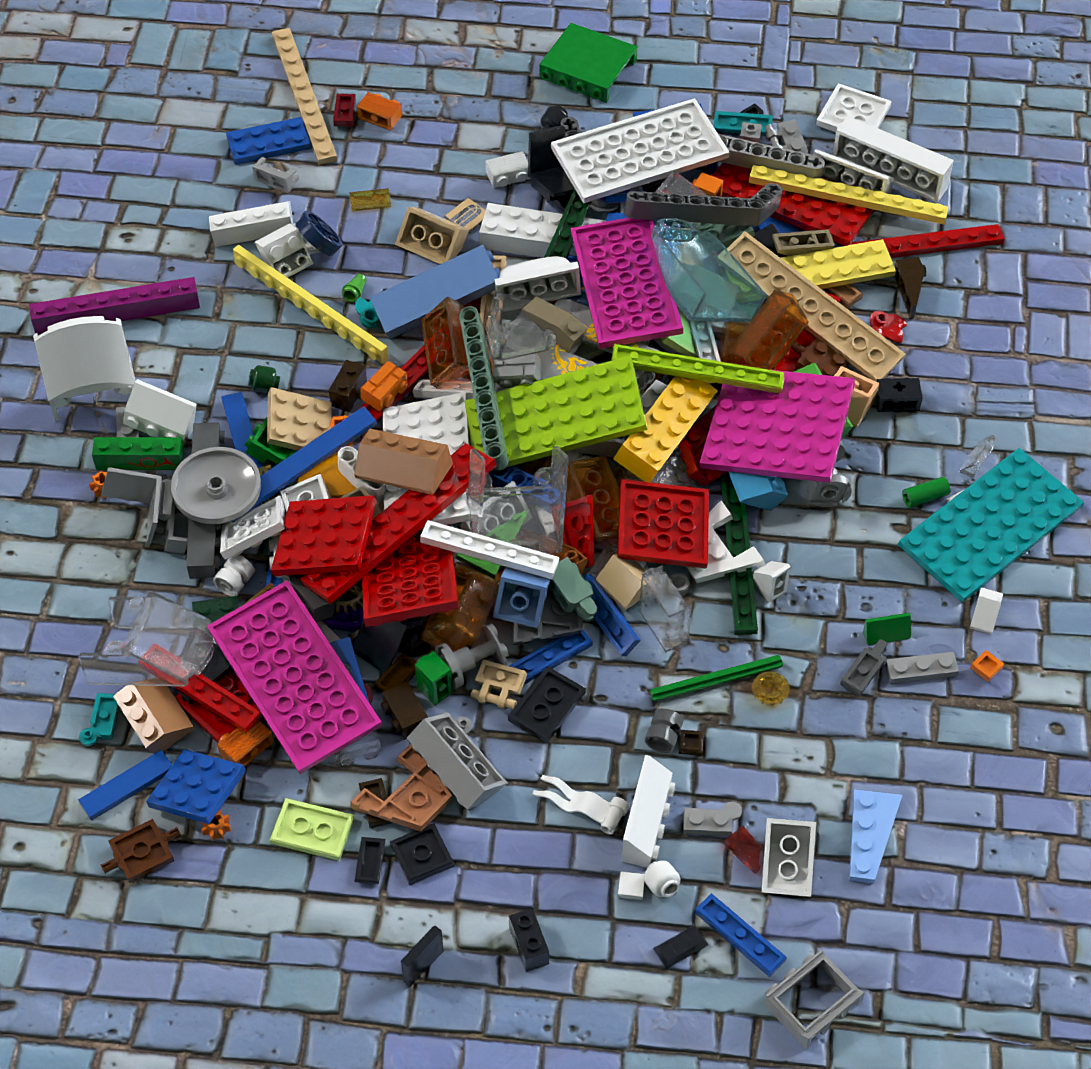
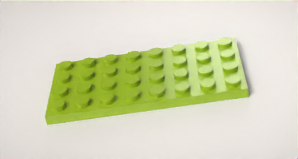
M631 356L533 382V384H524L496 392L509 459L507 467L648 430ZM474 398L464 400L471 446L484 453Z

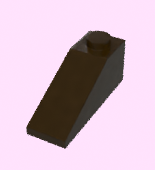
M919 257L896 260L894 266L896 270L894 278L909 319H914L923 279L926 277V267L922 265Z

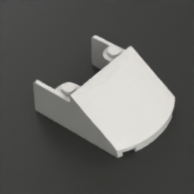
M104 316L74 318L48 326V331L39 336L37 333L33 335L47 398L50 402L55 421H59L58 407H64L69 404L71 397L114 389L116 393L122 395L132 392L136 380L121 319L116 318V321L104 320Z

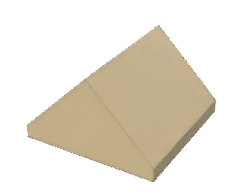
M617 554L612 555L596 578L598 584L625 611L660 586L637 561L621 559L617 557Z

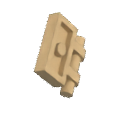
M483 660L475 679L477 684L482 685L481 690L473 689L471 698L477 699L479 703L496 704L501 709H514L517 701L509 699L510 694L520 695L527 673L524 670ZM491 689L502 690L500 696L491 694Z

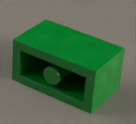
M434 651L420 657L417 663H415L417 688L436 706L453 693L451 669Z

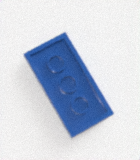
M302 117L226 132L235 165L256 161L261 157L270 158L311 149Z

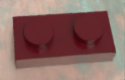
M336 94L333 117L334 126L353 127L356 94Z

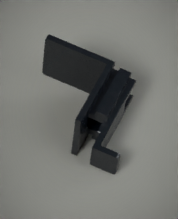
M560 125L530 132L528 177L531 178V186L549 202L552 201L562 211H565L575 188L551 149V142L565 138V127Z
M432 615L426 617L418 616L400 622L393 621L383 623L380 626L368 627L365 626L363 620L352 645L354 653L384 673L392 665L407 630L435 623L436 618Z

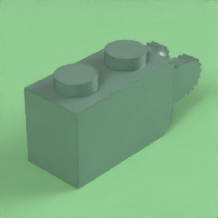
M566 557L559 561L553 579H550L548 589L565 612L571 613L576 611L583 621L589 622L593 620L594 614L597 612L595 602L591 598L594 594L592 586L580 575L577 565Z

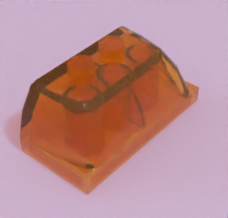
M446 297L421 319L430 385L436 388L444 382L457 380L470 373L459 317L461 310L465 307L450 297Z
M606 457L566 462L559 485L565 503L592 495L594 545L618 538L620 489Z
M458 561L454 564L459 609L430 614L420 636V639L434 647L446 643L452 652L465 646L470 650L477 641L498 595L500 581L487 574L470 569Z

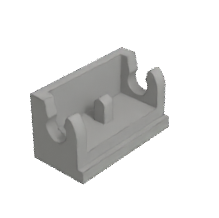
M261 157L252 166L255 181L289 193L299 180V175L295 174L297 170L291 169L289 173L273 168L264 163L266 161L264 157Z

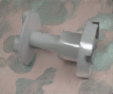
M842 440L840 442L836 462H838L844 456L845 448L843 446ZM834 468L831 483L811 481L807 488L808 499H811L812 503L816 506H836L837 501L842 500V503L850 498L852 494L851 483L846 477L838 475L837 469Z
M493 624L483 626L486 643L470 650L465 646L452 652L446 643L435 648V653L439 657L441 656L442 661L451 669L453 689L464 685L462 673L475 668V662L492 655L496 663L506 666L507 661L505 657L509 656L504 643H499L497 639L498 632Z

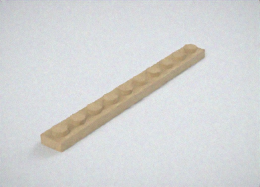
M286 28L273 31L272 38L318 165L337 161V155L291 30Z

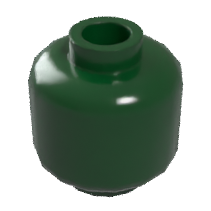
M257 365L254 369L250 370L248 386H251L253 392L268 394L271 387L278 389L280 376H276L275 368Z

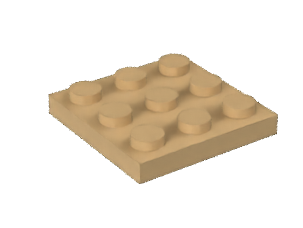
M271 387L268 392L267 443L297 451L331 429L332 402Z

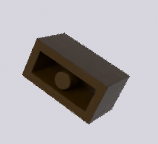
M349 360L344 362L328 390L332 407L347 412L351 411L361 393V387L367 382L365 365Z
M408 681L382 692V710L386 716L390 715L392 718L391 725L395 733H400L402 738L406 740L422 720L428 718Z

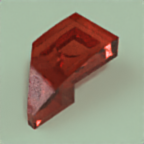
M742 826L725 839L723 843L745 866L756 874L760 870L759 857L761 845Z

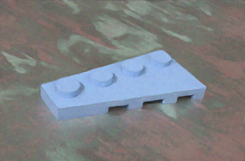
M854 790L849 881L874 884L902 795Z

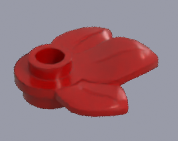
M875 311L871 314L869 319L870 326L875 331L893 342L901 343L903 341L902 329L907 326L903 318L896 314L887 315L883 311Z

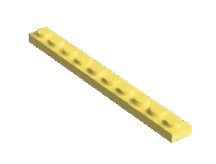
M753 165L749 177V183L765 186L768 183H775L782 186L783 190L934 223L945 225L948 206L938 203H929L920 199L887 194L882 191H873L862 187L845 185L840 182L827 181L822 178L789 173L784 170L770 169L765 166Z
M240 245L233 249L234 262L239 268L247 270L254 278L260 279L268 288H273L283 298L292 301L297 308H302L312 318L321 321L325 327L337 332L342 339H347L353 343L357 349L366 352L373 360H377L382 364L389 360L387 346Z

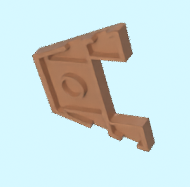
M411 743L398 756V763L413 772V774L385 801L364 788L351 801V808L421 832L452 801V794L443 785L439 777L433 774L427 765V761L421 758L418 752L413 749Z

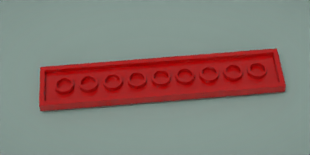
M465 443L451 455L453 465L433 495L408 490L372 519L359 571L305 574L300 579L303 586L331 604L424 527L427 520L431 521L496 467L495 459Z

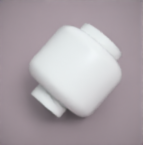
M653 862L647 867L644 881L655 896L671 897L679 889L681 878L669 862Z

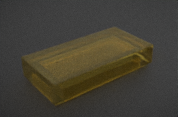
M389 188L349 192L352 211L391 207Z

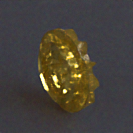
M771 671L759 674L752 684L755 699L758 698L762 704L768 703L771 706L776 703L781 704L788 697L790 690L787 679L781 674ZM774 683V691L767 694V688H770Z

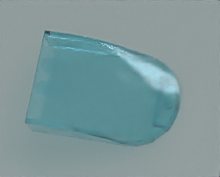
M676 218L658 220L651 231L658 264L671 297L689 321L753 322L767 294L723 243L706 230L701 232L693 227L694 224Z

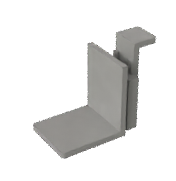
M108 468L101 496L149 504L145 547L150 548L154 532L156 531L157 534H163V539H165L164 551L184 554L188 539L173 536L176 504L171 492V480L165 479V482H162V476Z

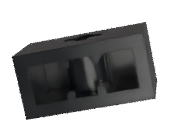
M919 378L877 379L876 382L879 383L875 400L877 412L920 411L923 397Z
M533 908L509 915V930L525 972L548 965L549 949Z

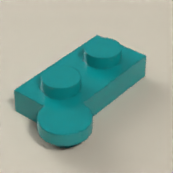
M97 693L90 720L91 726L90 728L83 729L79 734V740L82 745L92 746L98 739H113L120 708L113 697L115 694Z

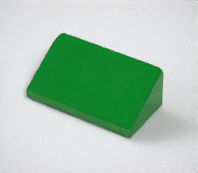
M910 613L866 619L863 629L866 644L869 646L876 645L880 639L886 643L910 639Z

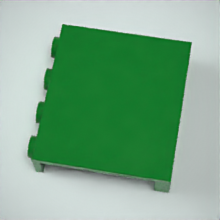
M570 23L539 64V78L607 103L609 101V88L627 63L632 65L636 63L638 46Z

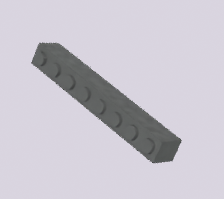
M219 422L193 423L192 454L206 448L221 447V444H225V431H221ZM189 518L186 565L189 579L214 578L217 574V569L221 568L220 555H217V550L221 548V537H218V532L222 530V523L205 524Z

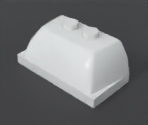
M545 257L510 265L500 272L498 279H494L499 312L525 307L535 297L549 302L581 295L578 263H570L564 257Z

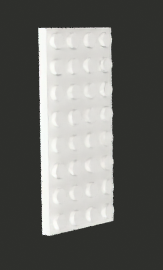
M695 98L551 142V149L583 203L727 159L730 154Z
M466 392L383 409V431L448 445L450 455H452L465 443L470 445V434L464 400H468ZM386 485L384 510L408 491V489ZM473 486L431 521L448 525L474 520Z

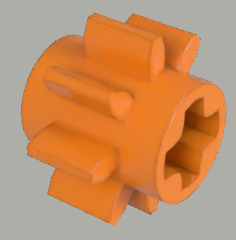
M100 471L95 476L92 475L93 482L89 483L91 491H94L95 497L107 498L101 496L107 472Z
M219 809L210 824L201 822L203 836L209 834L211 841L219 838L224 839L226 831H231L230 824H228L230 822L229 815L223 816Z

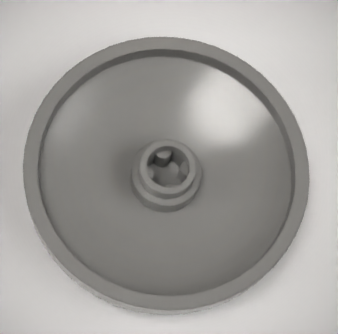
M227 447L206 448L191 454L179 464L171 480V492L177 508L188 518L205 524L226 523L241 517L254 506L261 491L260 473L254 461L243 452Z

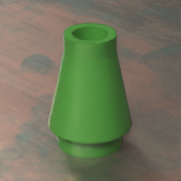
M357 274L355 278L343 286L342 296L346 301L355 302L359 297L361 298L367 282L366 277L362 274Z

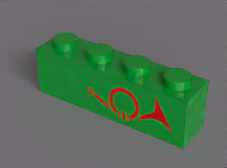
M94 437L92 458L96 470H108V468L122 470H176L184 460L185 454L181 437Z

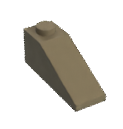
M829 229L772 234L777 253L787 256L833 249L835 247Z
M538 297L531 300L521 310L568 353L582 341L588 329L572 314Z

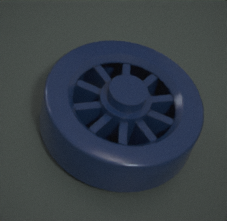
M304 211L295 221V225L302 236L323 254L333 256L342 247V241L337 233L313 212Z

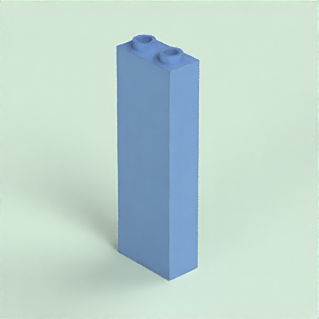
M481 245L370 297L389 339L495 291L494 279L499 278L500 270L498 267L494 269L492 265L495 259L491 251H486L484 246Z

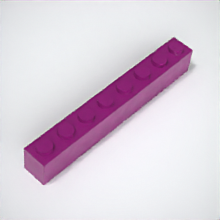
M195 277L32 303L29 304L34 332L40 335L48 331V326L74 318L104 316V320L116 321V318L121 321L198 309L200 308Z

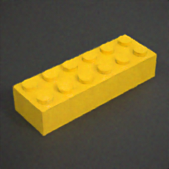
M675 376L646 413L645 420L648 430L630 434L613 459L644 482H651L718 390L702 380Z

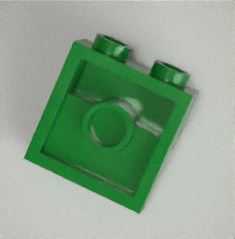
M266 417L263 424L258 422L252 434L255 437L250 435L244 446L248 448L245 453L263 464L268 458L278 465L297 452V450L267 443L268 417Z

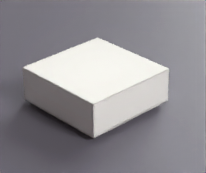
M620 872L618 898L642 900L644 874Z

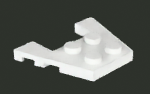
M722 501L709 512L707 568L685 566L696 583L724 577L725 573L733 571L739 573L746 571L748 567L757 566L758 568L765 565L763 558L754 546L733 557L714 531L716 528L733 519Z

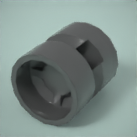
M657 709L645 737L646 745L661 753L672 752L677 742V735L680 734L684 720L682 716L670 709Z

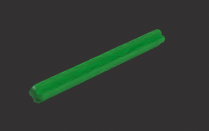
M779 655L656 687L650 690L652 700L657 702L783 667L782 658Z

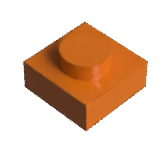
M985 650L971 664L970 669L989 682L1003 669L1004 663Z

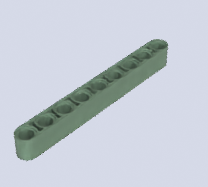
M469 306L461 310L459 317L484 454L495 459L497 466L493 470L500 471L507 467L509 459L483 322L477 309Z

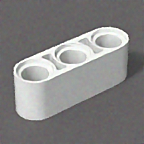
M350 446L341 448L338 452L339 472L356 488L363 486L370 495H374L376 503L382 502L386 492V485L355 478L354 473L358 451Z

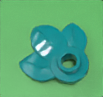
M359 297L355 303V310L360 315V323L366 328L377 327L381 322L372 301L367 302Z

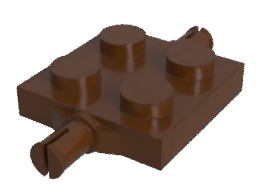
M817 338L806 348L796 341L790 348L800 354V358L795 365L798 369L815 363L822 375L835 376L841 366L847 368L849 362L845 360L843 355L838 354Z
M151 819L108 840L114 858L100 864L102 870L106 874L118 867L124 872L129 883L134 882L174 862L168 842L181 837V834L177 827L163 833L158 829L154 820Z

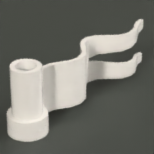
M542 775L540 779L558 787L571 801H567L551 791L534 790L532 795L548 798L565 812H580L589 816L594 821L601 823L600 829L607 834L614 833L621 817L625 816L630 808L629 803L622 798L613 797L611 802H608L593 792H577L559 778Z

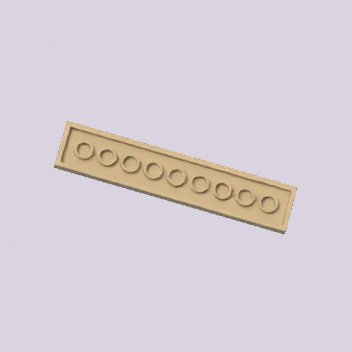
M744 231L718 257L720 264L823 343L831 347L835 352L843 355L845 360L871 380L876 382L877 379H884L905 357L906 353Z

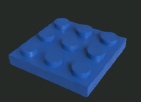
M184 749L147 799V805L152 809L210 824L245 774V767L242 764Z

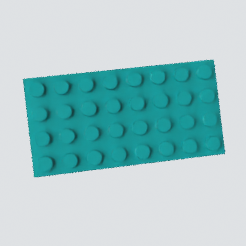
M1018 448L901 538L898 546L963 603L1081 509L1084 501L1021 448Z

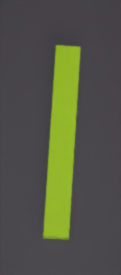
M614 344L611 361L631 356L634 368L637 370L782 394L784 372Z

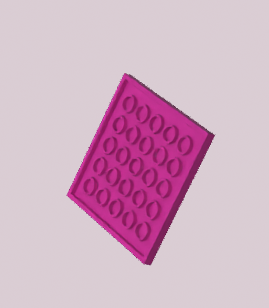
M779 371L784 372L782 394L722 384L700 459V468L831 483L855 386V378Z

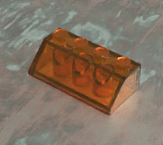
M779 290L772 292L727 351L734 364L773 370L809 323L795 296Z

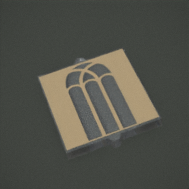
M468 197L445 214L444 219L469 229V234L482 224L486 209Z

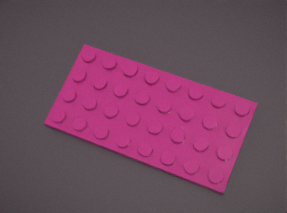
M623 218L571 228L574 248L599 349L614 347V344L625 345L683 334L682 322L653 220Z
M288 580L207 625L210 634L299 774H302L382 726L381 720Z

